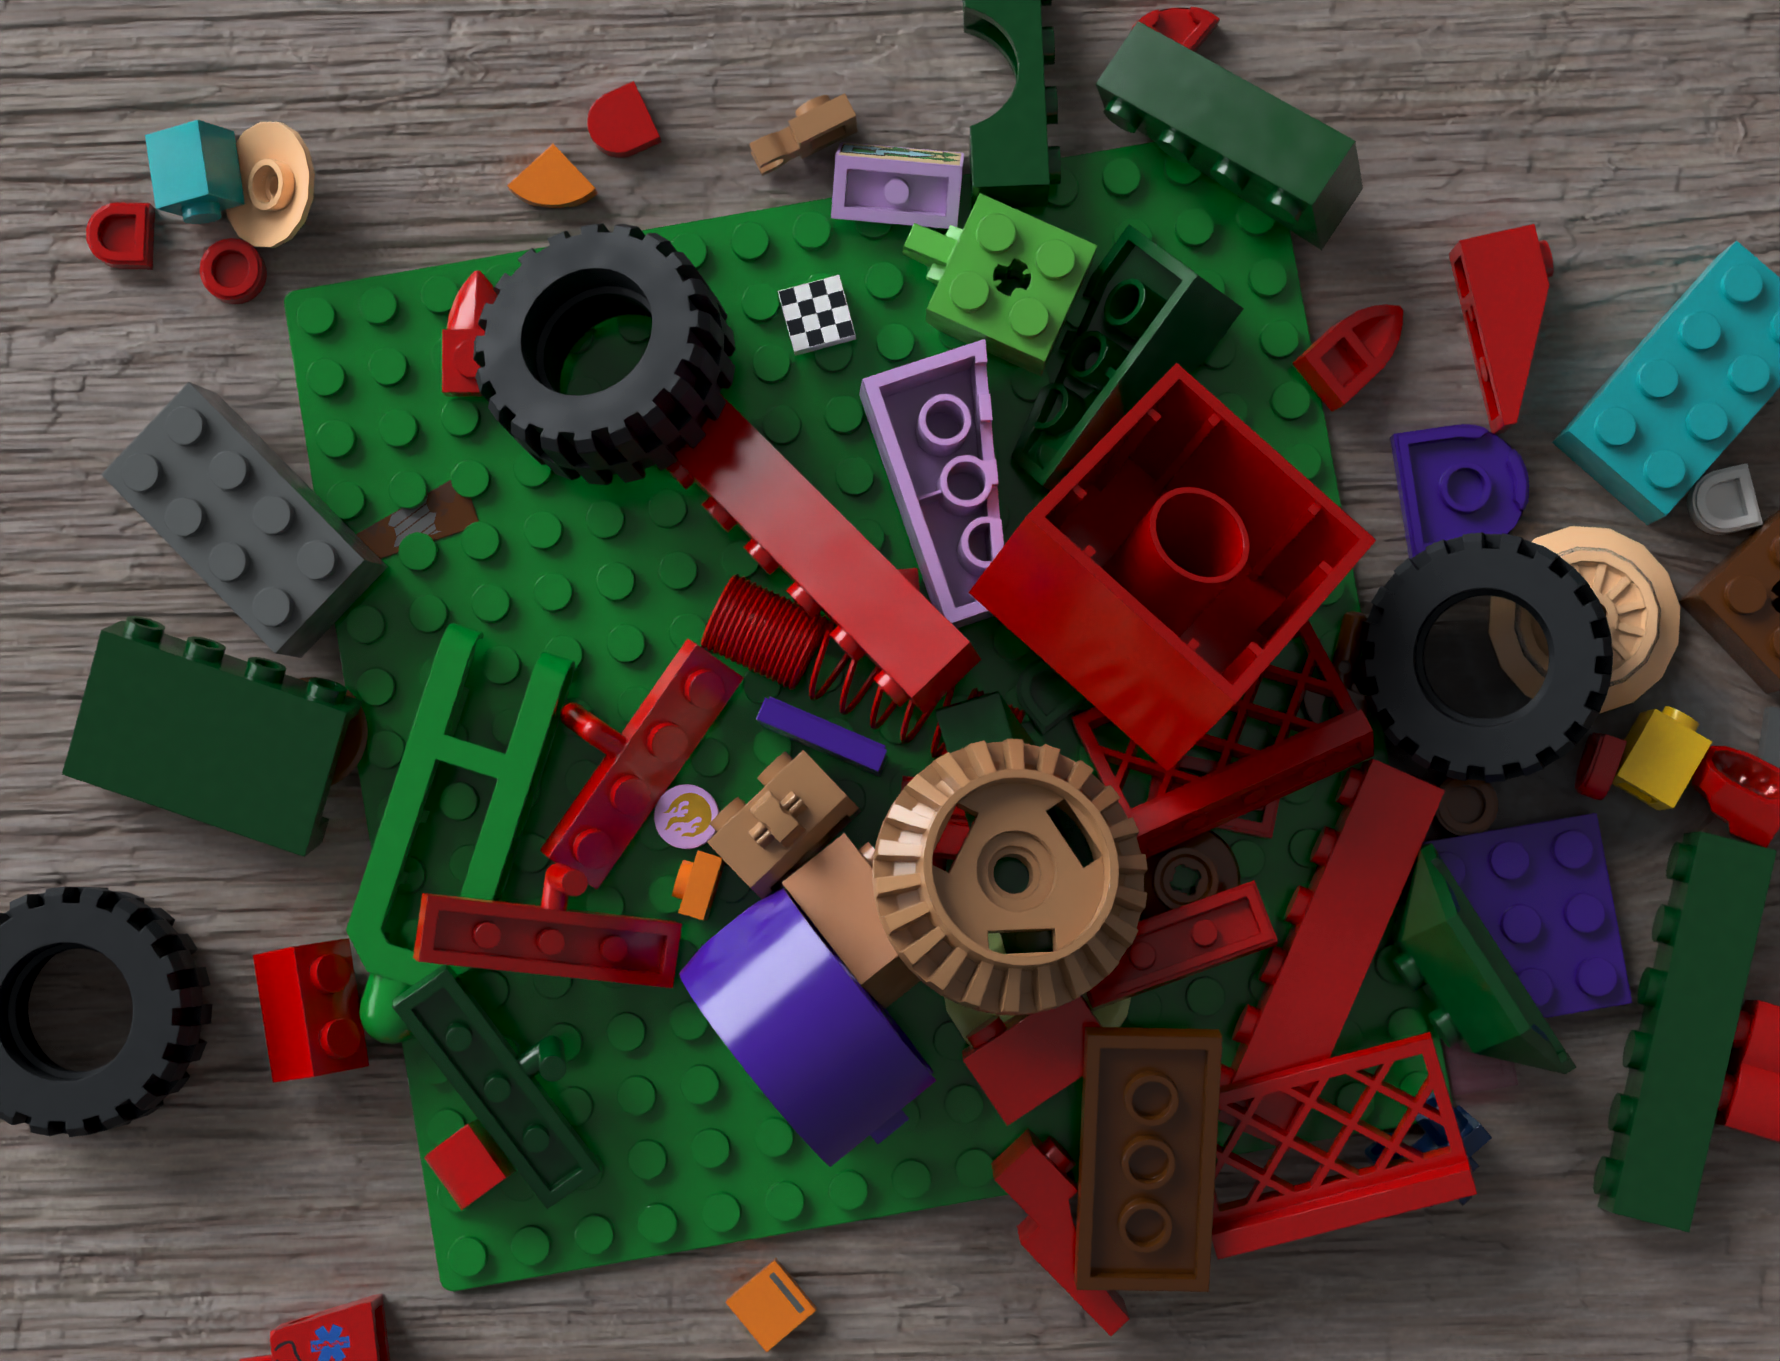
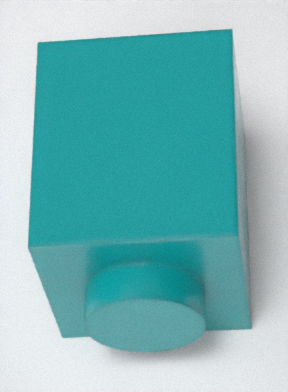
M194 120L145 135L155 207L157 210L183 216V222L187 224H205L221 219V211L245 204L234 131L201 120Z

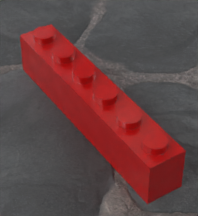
M723 397L726 404L719 418L716 421L708 418L701 428L706 436L694 449L686 444L677 451L675 456L678 461L667 467L666 470L685 490L696 483L709 496L701 505L727 532L737 524L751 538L743 548L769 575L779 567L794 582L786 592L811 618H814L822 610L837 625L829 634L831 638L855 662H858L866 655L881 670L873 680L899 707L910 699L923 714L927 713L981 660L970 641Z
M1375 759L1363 761L1360 770L1354 767L1349 768L1335 799V802L1344 805L1334 829L1324 826L1311 852L1310 861L1318 865L1309 887L1306 888L1299 885L1289 902L1284 921L1291 923L1292 926L1283 947L1272 946L1265 957L1258 980L1266 983V986L1257 1006L1254 1007L1247 1004L1238 1019L1232 1040L1240 1043L1231 1066L1228 1067L1221 1064L1220 1087L1330 1058L1445 790ZM1314 1082L1299 1087L1309 1091ZM1282 1091L1264 1095L1254 1113L1286 1130L1302 1102ZM1250 1099L1235 1103L1245 1108ZM1219 1109L1218 1120L1234 1127L1238 1119ZM1248 1124L1243 1131L1272 1145L1277 1146L1279 1143L1278 1140Z

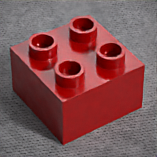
M1176 363L1025 517L968 593L1168 772L1238 702L1376 542V539L1184 368Z

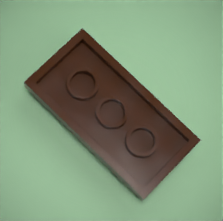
M1085 1027L1074 1272L1077 1290L1209 1292L1222 1057V1035L1219 1029Z

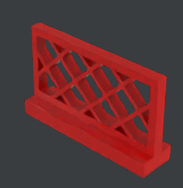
M1309 620L1292 638L1299 637L1309 654L1302 674L1269 664L1246 691L1243 700H1238L1229 710L1238 714L1228 739L1224 740L1205 734L1195 744L1222 753L1216 770L1207 775L1198 777L1179 771L1183 757L1167 772L1160 764L1136 757L1140 746L1132 739L1125 753L1100 746L1092 729L1111 720L1096 707L1071 717L1073 726L1100 781L1106 787L1109 785L1113 787L1121 797L1119 804L1128 819L1133 817L1139 830L1136 837L1140 852L1146 855V859L1374 756L1373 729L1362 709L1357 710ZM1315 667L1322 680L1311 677ZM1263 677L1296 687L1286 714L1253 704ZM1306 690L1333 698L1341 713L1320 724L1296 717ZM1247 717L1281 726L1275 744L1262 750L1237 744ZM1291 730L1300 732L1288 738ZM1232 756L1240 758V760L1229 764ZM1108 762L1120 765L1116 777ZM1130 769L1163 779L1156 798L1130 808L1122 792ZM1173 783L1182 785L1171 790Z
M1431 1032L1220 1087L1219 1109L1237 1118L1238 1121L1224 1145L1220 1146L1217 1144L1215 1179L1226 1163L1256 1179V1182L1246 1198L1219 1204L1214 1189L1212 1243L1218 1260L1477 1194L1472 1168ZM1423 1054L1428 1076L1415 1097L1384 1081L1394 1061ZM1379 1065L1374 1074L1363 1070ZM1347 1074L1367 1085L1351 1113L1318 1097L1329 1078ZM1314 1082L1309 1091L1299 1087ZM1432 1090L1434 1091L1439 1110L1425 1103ZM1282 1091L1302 1102L1286 1130L1254 1113L1264 1095ZM1376 1091L1409 1107L1392 1136L1360 1119ZM1250 1099L1245 1108L1235 1103ZM1311 1108L1344 1124L1328 1152L1296 1136ZM1418 1113L1444 1126L1450 1146L1421 1152L1402 1142ZM1247 1124L1279 1141L1264 1169L1232 1152ZM1353 1130L1385 1146L1374 1165L1357 1169L1337 1158ZM1288 1147L1321 1163L1311 1181L1293 1185L1273 1174ZM1395 1152L1404 1156L1403 1158L1390 1161ZM1330 1169L1340 1173L1326 1177ZM1266 1185L1275 1189L1274 1191L1262 1193Z

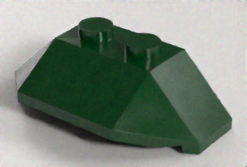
M1432 843L1422 844L1401 893L1392 935V942L1400 954L1393 958L1392 961L1408 987L1413 992L1422 988L1436 1010L1429 1013L1428 1017L1441 1039L1449 1048L1458 1043L1463 1051L1544 1070L1567 1074L1575 1069L1576 1065L1561 1045L1459 887Z

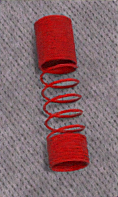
M739 574L733 575L725 586L709 618L701 640L703 649L713 650L714 654L719 653L720 657L725 656V659H731L732 663L742 664L743 668L748 667L749 671L754 670L755 674L765 675L767 679L771 678L773 682L783 683L784 688L789 686L790 690L795 689L815 650L822 641L809 686V696L812 701L824 695L850 658L845 652L830 677L815 694L817 678L831 637L829 634L834 628V622L831 619L827 620L826 615L821 616L820 612L814 618H811L796 601L786 600L785 596L780 597L779 593L774 594V591H769L767 587L763 589L762 585L757 586L756 582L751 583L750 579L745 580V577H739ZM853 659L851 660L839 704V710L842 715L851 712L860 702L873 683V678L880 672L877 666L852 702L845 708L849 688L857 666V662ZM879 686L870 715V726L873 730L883 725L897 706L892 701L876 722L884 692ZM955 686L947 692L943 707L950 705ZM977 687L973 688L968 699L985 695L984 691H978ZM909 700L900 733V739L903 744L910 742L915 737L937 703L921 716L906 737L915 705ZM1013 704L1008 705L1019 722L1022 723L1025 711H1020L1018 707L1014 708ZM939 722L937 723L931 745V755L934 759L947 753L944 742L937 750L941 736Z

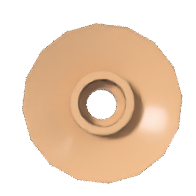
M259 122L245 130L236 141L245 204L227 209L226 213L228 220L240 238L255 247L276 248L293 239L306 222L314 197L315 173L310 151L297 131L281 122Z

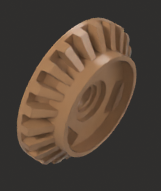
M1006 739L1003 742L986 743L984 740L971 743L965 748L942 755L918 773L900 792L881 825L876 841L872 871L874 900L879 919L888 940L909 970L925 985L941 996L976 1011L996 1015L1035 1014L1062 1006L1090 991L1117 967L1127 948L1132 945L1138 932L1136 928L1141 912L1146 906L1147 892H1144V874L1147 871L1146 855L1140 852L1136 837L1139 830L1133 817L1128 819L1119 804L1121 797L1111 785L1106 787L1092 774L1093 768L1081 760L1075 762L1059 754L1061 749L1047 744L1039 747L1025 744L1023 739ZM1055 805L1076 823L1088 842L1094 862L1084 868L1046 812ZM955 807H958L975 816V819L949 872H946L932 865V857ZM1005 857L1016 858L1026 866L1029 873V882L1023 892L1016 894L1008 893L997 885L994 879V866L999 859ZM1052 931L1053 952L1002 954L989 949L988 933Z

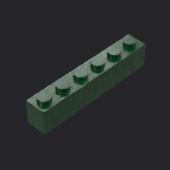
M1701 831L1684 833L1682 843L1675 842L1671 849L1666 868L1667 879L1673 880L1668 905L1661 904L1658 908L1652 927V940L1659 943L1653 968H1645L1638 987L1637 1002L1640 1005H1644L1638 1031L1631 1030L1623 1052V1066L1629 1068L1624 1094L1617 1093L1615 1095L1608 1117V1128L1610 1131L1615 1132L1609 1157H1601L1594 1176L1593 1190L1595 1194L1600 1195L1598 1207L1606 1211L1690 1232L1777 850Z

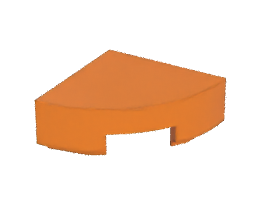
M554 144L548 147L507 185L509 190L523 202L546 208L576 207L598 194L596 188Z

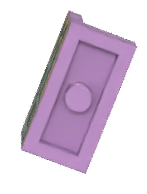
M842 142L839 144L835 155L831 218L912 226L916 223L923 227L948 229L950 225L958 227L965 154Z

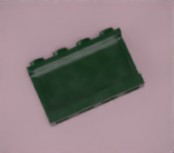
M129 616L126 621L122 620L102 629L62 775L303 857L323 842L329 819L322 817L349 722L359 714L362 705L361 700L346 695L347 688L338 682L317 677L310 678L309 682L286 675L287 668L276 661L261 657H250L247 662L224 654L226 647L214 640L192 636L188 637L187 641L170 636L164 633L165 626L152 619Z

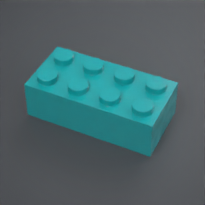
M1735 241L1710 263L1553 440L1552 443L1647 526L1667 516L1780 388V277L1743 245Z

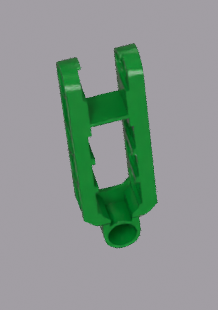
M450 623L446 628L440 641L346 928V932L366 971L370 972L360 1003V1020L362 1027L368 1035L378 1042L397 1044L415 1037L393 1009V999L443 965L416 961L413 959L414 951L392 945L389 941L390 933L385 932L399 885L407 884L410 872L404 869L419 823H426L430 813L429 810L424 808L439 762L443 761L497 778L459 897L501 901L555 737L560 714L566 703L574 675L575 661L545 651L540 654L533 669L505 754L454 738L470 690L464 685L472 664L477 641L483 639L484 634L481 631L456 623ZM450 965L459 978L479 969Z

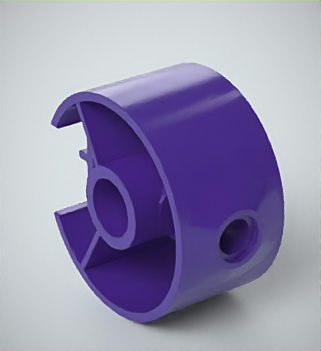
M785 888L753 904L700 947L679 973L692 999L734 1057L792 1128L829 1167L834 1165L869 1135L877 1144H880L909 1120V1117L902 1108L937 1081L932 1075L934 1072L897 1022L861 986Z

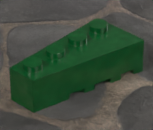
M1139 21L1096 82L1104 106L1103 112L1112 123L1130 133H1135L1138 130L1155 141L1165 153L1174 159L1188 163L1321 251L1363 189L1355 140Z

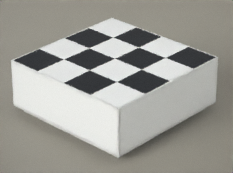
M839 275L778 291L795 356L856 340Z

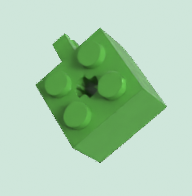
M979 193L963 229L950 225L946 235L914 223L902 252L903 255L930 267L926 279L937 285L926 309V322L940 332L967 344L985 339L987 353L1041 376L1090 270L1098 245ZM1010 275L1021 279L1020 288H1015L1011 296L1000 292L1001 281H1006Z

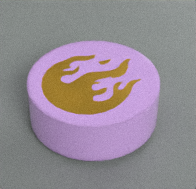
M684 784L669 789L661 796L655 808L654 822L659 835L668 844L681 849H695L705 845L715 835L716 831L710 825V822L720 811L710 793L698 786Z

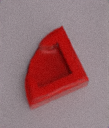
M1180 7L1151 11L1138 21L1196 52L1218 26L1220 18L1199 7Z

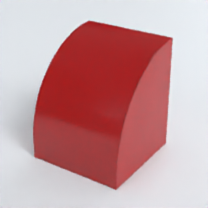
M479 1119L465 1125L424 1157L461 1211L517 1171Z

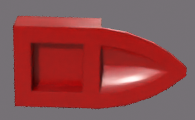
M478 270L474 271L462 285L450 310L447 329H442V393L446 397L483 396L480 393L475 377L477 370L481 367L473 359L474 341L476 336L485 335V331L478 324L484 305L486 303L494 304L498 295L493 290L494 287L490 281Z
M1374 305L1354 312L1330 327L1292 363L1331 412L1339 409L1351 400L1385 367L1393 356L1400 340L1403 326L1404 310L1400 305Z

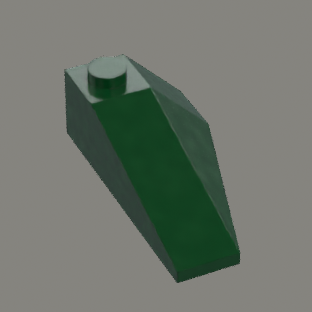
M1130 224L1092 274L1083 293V296L1090 300V303L1077 332L1067 330L1059 347V350L1067 355L1054 383L1041 388L1011 455V458L1039 484L1050 491L1176 363L1189 374L1200 366L1244 309Z

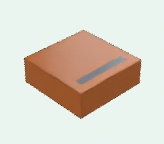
M777 1258L771 1261L725 1301L766 1353L817 1309Z

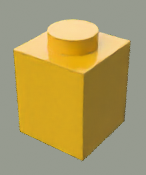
M1665 706L1662 712L1657 709L1641 712L1625 738L1627 743L1612 784L1656 810L1673 809L1712 741L1696 732L1699 727V723L1675 708Z

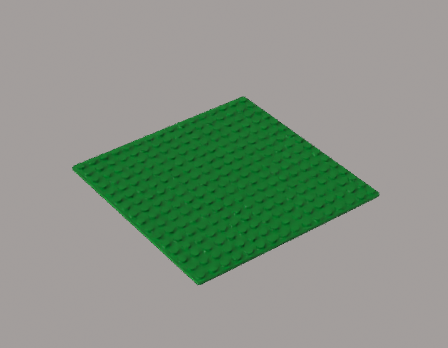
M1156 142L1061 158V184L1050 185L1047 207L1014 209L1098 246L1090 270L1041 376L987 353L988 389L991 395L994 455L997 462L1000 519L1002 520L1004 545L1025 517L1050 492V490L1039 484L1011 458V455L1041 388L1054 383L1067 355L1059 350V347L1067 330L1077 332L1090 303V300L1085 298L1083 293L1092 274L1129 224L1244 308L1208 358L1190 375L1342 509L1322 400L1292 364L1311 346L1290 230L1190 164L1174 159L1165 153ZM970 174L962 175L958 228L961 229L964 228L972 211ZM831 197L642 230L645 236L648 233H657L669 240L677 252H683L720 301L727 314L726 323L733 331L736 348L733 355L728 357L735 365V373L732 386L729 389L721 388L720 394L896 569L918 568L920 593L931 603L859 396L862 379L968 345L940 332L926 322V309L937 285L926 279L930 267L903 255V246L912 229V225L831 218ZM926 227L943 235H946L948 231L945 228ZM546 247L536 248L534 250L536 251V253H538ZM529 250L299 289L289 292L284 299L313 490L321 500L355 534H358L401 508L411 510L420 507L427 499L429 492L451 480L454 490L459 495L472 499L479 520L468 525L462 532L435 541L427 534L421 532H414L404 537L399 545L398 553L381 559L388 568L335 622L344 684L357 699L362 701L361 706L368 726L367 744L364 754L358 763V771L371 851L440 641L450 623L475 629L484 634L483 639L477 641L472 664L464 685L470 690L454 738L506 754L533 669L542 652L545 651L575 661L574 675L565 705L578 703L619 733H622L687 638L702 647L701 640L709 618L725 586L733 575L739 574V577L744 576L745 580L750 579L751 583L756 582L757 586L762 585L763 589L767 587L769 591L773 590L774 594L779 593L780 597L785 596L786 600L791 599L792 602H795L786 592L794 582L779 567L769 575L743 547L751 538L737 524L727 532L701 505L709 496L696 483L685 490L666 469L661 471L656 464L645 469V478L625 483L618 474L613 475L612 483L608 485L588 484L581 475L578 479H567L555 474L547 464L541 465L497 421L488 409L489 402L484 396L446 397L442 393V329H447L450 310L462 285L474 271L478 270L495 287L504 273H507L509 276L514 274L521 266L518 259ZM839 275L856 340L795 356L778 291ZM1010 275L1006 281H1001L1000 292L1011 296L1015 288H1020L1021 279ZM622 315L605 320L588 330L575 343L564 362L560 378L561 394L589 395L603 391L625 378L636 367L646 351L651 337L652 318L642 315ZM1353 568L1308 619L1331 662L1343 615L1348 611L1361 613ZM822 610L820 611L821 616L826 615ZM995 616L957 628L970 641L981 660L956 684L950 705L967 700L972 689L977 687L978 691L983 690L984 694L999 691L1008 705L1013 704L1014 708L1018 707L1020 711L1023 710L1017 699L1018 679L1027 665L1041 657ZM831 637L817 678L815 694L825 684L845 654V651ZM1297 637L1288 642L1270 665L1302 674L1309 654L1301 639ZM822 641L815 650L801 680L793 690H790L789 686L784 688L783 683L773 682L771 678L767 679L765 675L755 674L754 670L749 671L748 667L743 668L742 664L732 663L731 659L726 660L725 656L720 657L719 653L714 654L713 650L708 651L707 648H704L744 677V679L666 791L684 784L698 786L713 796L721 812L737 797L747 804L765 787L757 779L758 776L783 752L786 751L794 759L804 750L861 811L823 849L843 833L846 834L857 849H860L867 842L875 849L881 825L891 805L901 792L902 777H915L935 760L931 755V745L938 723L935 709L943 707L946 694L939 700L915 737L910 742L903 744L900 739V733L910 699L901 707L897 705L883 725L873 730L870 726V715L878 689V684L873 681L865 695L851 712L846 715L840 713V698L852 660L851 657L824 695L815 701L810 699L809 686ZM866 655L857 662L845 708L852 702L876 667ZM1315 667L1311 677L1322 680ZM1357 667L1354 682L1360 693L1367 695L1363 678H1359V668ZM1263 677L1253 704L1286 714L1296 687ZM883 692L876 722L893 701L885 692ZM769 696L885 745L888 751V759L881 776H875L762 727L756 720V717L764 699H769ZM1331 697L1326 698L1322 704L1323 711L1320 723L1341 714ZM1086 701L1044 735L1041 734L1025 713L1021 724L1036 746L1041 747L1047 744L1061 749L1059 754L1075 762L1083 761L1094 769L1092 774L1100 781L1071 717L1094 708L1095 706L1090 701ZM1301 702L1296 717L1310 721ZM914 705L906 737L923 715L916 705ZM1368 707L1366 718L1373 729L1374 756L1366 760L1375 759L1389 765L1382 724L1376 715L1371 714ZM1228 711L1206 734L1227 740L1238 713ZM1248 716L1237 744L1256 750L1267 748L1275 744L1281 726ZM561 719L501 902L541 906L545 874L547 869L552 864H555V862L545 856L540 849L606 756V754L566 727ZM1112 721L1092 729L1100 746L1122 753L1126 752L1131 738ZM1291 730L1288 738L1300 732ZM942 733L939 739L937 750L944 742ZM1194 745L1185 755L1219 762L1222 753ZM1139 747L1136 757L1154 762V759ZM1232 756L1229 764L1240 760V758ZM443 761L439 762L424 808L429 810L430 813L426 823H419L404 869L410 872L407 884L399 885L386 924L385 932L390 933L389 941L392 945L414 951L422 893L460 896L497 778ZM1363 761L1350 767L1360 770ZM1108 762L1116 777L1120 765ZM1350 767L1280 798L1272 839L1216 828L1211 829L1233 851L1240 870V885L1255 880L1278 940L1276 946L1281 948L1292 926L1291 923L1284 921L1285 912L1296 888L1299 885L1308 888L1318 866L1310 861L1311 852L1324 826L1334 829L1344 805L1335 802V799ZM1130 769L1122 789L1130 808L1147 801L1151 775ZM1179 769V771H1182V772H1185V773H1189V774H1192V775H1195V776H1198V777H1202V776H1204V775H1207V774H1202V773H1197V772H1192V771H1187V770ZM656 805L599 888L595 889L588 884L586 890L581 895L569 896L567 909L670 920L681 923L682 928L673 988L479 968L460 978L518 1056L546 1036H557L563 1041L566 1059L565 1075L560 1080L554 1082L545 1080L540 1073L534 1077L599 1161L600 1173L547 1209L517 1170L461 1211L424 1157L458 1130L478 1118L416 1037L402 1042L441 1285L448 1291L476 1288L1009 1195L994 1180L991 1163L1028 1128L1042 1142L1048 1136L1053 1137L1068 1152L1076 1163L1070 1171L1073 1173L1075 1182L1078 1183L1083 1076L1007 1126L963 1061L962 1050L970 1045L966 1043L946 1011L944 997L922 981H919L889 1005L886 1010L934 1071L932 1075L937 1081L902 1108L909 1117V1120L880 1144H877L869 1135L844 1157L829 1167L792 1128L741 1066L698 1008L679 975L703 944L750 906L762 899L725 863L708 920L703 921L678 913L682 899L672 897V892L682 861L694 862L698 850L716 856L719 855L708 843L695 849H681L668 844L659 835L655 826L654 812ZM1253 810L1237 818L1261 823L1263 812ZM947 859L946 872H949L954 860ZM1179 865L1175 868L1176 872L1170 885L1173 890L1190 895L1193 893L1196 879H1199L1196 871H1191ZM1400 894L1330 1058L1431 1032L1452 1102L1441 1039L1428 1017V1014L1433 1012L1435 1007L1422 988L1413 992L1408 987L1392 961L1393 958L1400 954L1392 942L1401 898ZM1271 947L1131 997L1127 1017L1120 1027L1219 1029L1222 1035L1221 1064L1230 1067L1240 1043L1232 1040L1235 1026L1245 1006L1249 1004L1256 1007L1266 983L1259 981L1258 975ZM1423 1054L1394 1061L1384 1081L1415 1097L1428 1076ZM1379 1065L1363 1070L1374 1074ZM1347 1074L1329 1078L1318 1097L1351 1113L1367 1085ZM1376 1091L1360 1119L1380 1130L1394 1128L1398 1126L1409 1107ZM1311 1108L1296 1136L1307 1142L1336 1138L1344 1124ZM1219 1120L1217 1144L1223 1146L1233 1127ZM1353 1130L1351 1135L1359 1134V1132ZM1243 1132L1232 1152L1239 1155L1273 1149L1276 1146Z

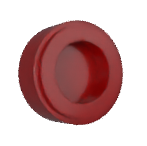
M226 238L215 242L205 251L200 262V277L205 288L220 301L228 304H243L254 299L262 291L267 279V268L263 257L252 245L241 239Z

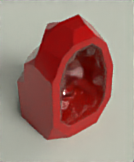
M1710 746L1692 776L1693 788L1709 802L1712 814L1729 825L1730 835L1750 844L1767 848L1780 828V768L1745 751L1727 746Z

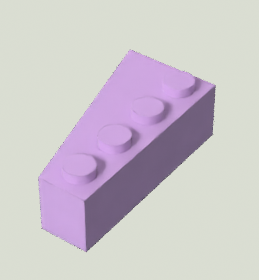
M985 339L862 379L859 392L931 604L956 628L994 616L968 592L1004 546L1002 520L1000 519L997 487L999 483L997 462L994 455L991 395L988 389Z

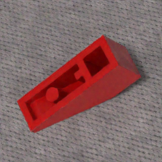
M1535 224L1460 240L1449 253L1490 429L1496 435L1505 433L1517 423L1548 294V278L1552 277L1554 273L1550 247L1546 240H1538Z

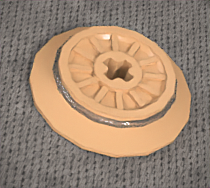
M1570 526L1535 538L1532 541L1533 543L1542 545L1555 552L1581 574L1599 599L1607 617L1612 639L1613 665L1608 693L1600 713L1635 702L1663 677L1678 646L1681 607L1669 573L1643 544L1609 528ZM1490 596L1488 634L1500 668L1525 696L1533 699L1545 680L1549 664V651L1544 632L1536 619L1525 608L1511 600Z

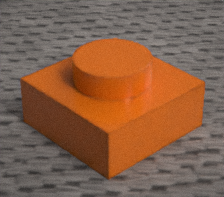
M698 850L694 862L682 861L672 892V897L682 899L678 913L703 921L708 920L726 863L721 857Z

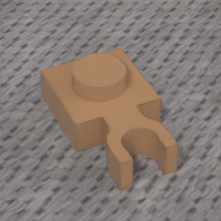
M844 93L832 100L829 95H821L807 101L795 111L797 117L788 121V127L749 143L752 150L751 155L761 175L763 176L776 170L797 156L804 159L858 132L856 114L846 94Z

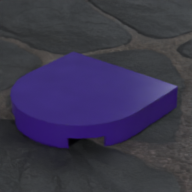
M1470 424L1396 433L1390 437L1410 559L1426 550L1425 547L1443 539L1446 541L1461 537L1463 534L1480 532L1484 534H1509L1516 526L1528 503L1529 477L1520 454L1515 449H1512L1502 438L1484 427Z

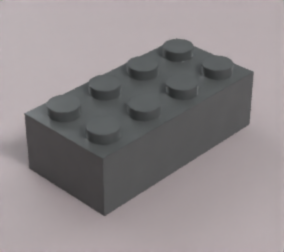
M188 382L101 474L276 654L302 658L388 568L217 393L191 382Z

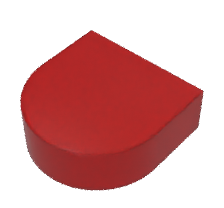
M634 81L602 95L593 103L589 110L587 127L595 146L608 156L615 158L630 157L662 142Z
M116 202L99 208L89 219L86 228V241L91 252L103 263L113 268L153 270L155 207L150 203Z
M1593 732L1592 735L1589 734L1575 778V789L1578 794L1599 801L1604 799L1617 773L1627 741L1602 733Z

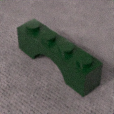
M962 0L964 33L981 38L997 48L1011 66L1016 81L1009 99L995 114L970 126L969 160L972 209L979 193L1012 208L1047 207L1050 185L1061 184L1060 146H1048L1047 125L1058 124L1057 86H1045L1044 65L1055 64L1054 27H1042L1041 6H1051L1052 0Z

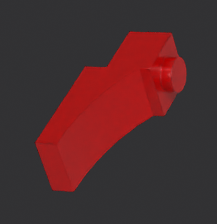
M1028 1128L991 1163L994 1180L1028 1214L1017 1225L1021 1245L1112 1336L1130 1319L1124 1299L1116 1290H1077L1074 1281L1076 1226L1071 1215L1069 1199L1078 1191L1073 1173L1070 1171L1076 1163L1053 1137L1048 1136L1042 1142Z

